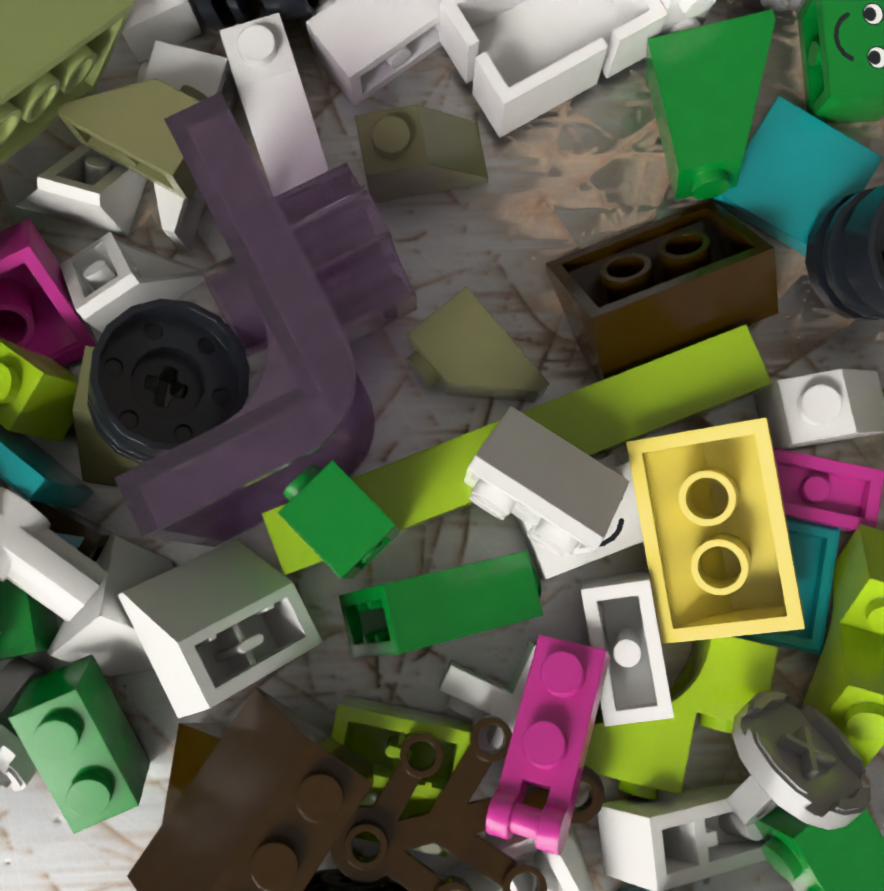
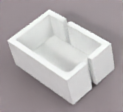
M439 0V41L465 83L473 81L472 94L500 138L596 85L601 70L606 78H609L645 58L647 39L660 36L668 13L660 0Z

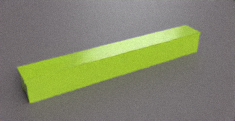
M745 324L522 411V413L594 458L624 446L628 441L642 439L746 398L772 384V381ZM500 420L351 479L396 524L401 533L475 504L469 499L473 488L464 483L466 471ZM286 504L262 513L284 575H297L325 564L314 550L278 514Z

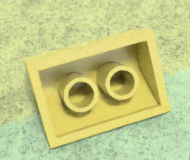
M768 418L626 442L661 644L805 629L804 612Z

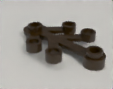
M492 715L477 719L469 732L470 744L430 810L426 813L399 819L420 779L434 775L441 767L443 761L442 746L433 734L419 731L409 735L401 746L400 762L373 805H359L332 846L331 854L337 868L345 876L358 882H374L388 876L409 891H472V888L464 879L456 876L443 878L406 851L435 843L501 887L502 891H511V882L520 873H529L536 878L537 885L534 891H547L546 880L535 863L525 859L515 860L476 834L486 831V816L492 797L469 801L492 762L506 757L512 737L509 726L501 718ZM487 725H496L502 729L504 735L502 745L497 750L491 752L481 749L477 743L479 731ZM418 741L428 742L435 750L434 761L424 768L414 766L408 759L410 746ZM584 765L581 782L586 783L588 787V798L583 805L574 807L571 819L572 824L590 821L599 813L604 803L605 794L602 781L587 765ZM538 786L527 788L523 804L543 810L550 790ZM361 832L373 833L379 839V851L371 857L359 855L353 847L354 837Z

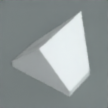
M81 144L37 176L38 189L15 206L128 237L147 178Z
M111 231L60 264L75 310L84 321L101 333H103L107 324L129 307L160 298L177 300L214 275V273L118 241Z
M111 534L96 561L101 568L108 572L107 576L97 591L70 621H63L47 652L52 657L70 663L93 655L102 674L107 676L154 670L118 595L173 569L174 566L167 557Z

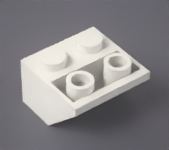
M510 406L467 468L464 483L473 488L469 497L473 503L500 520H504L509 513L532 526L526 536L560 558L563 554L571 556L572 553L576 555L598 549L630 482L512 406Z
M237 539L118 595L178 719L212 708L323 643L294 583Z

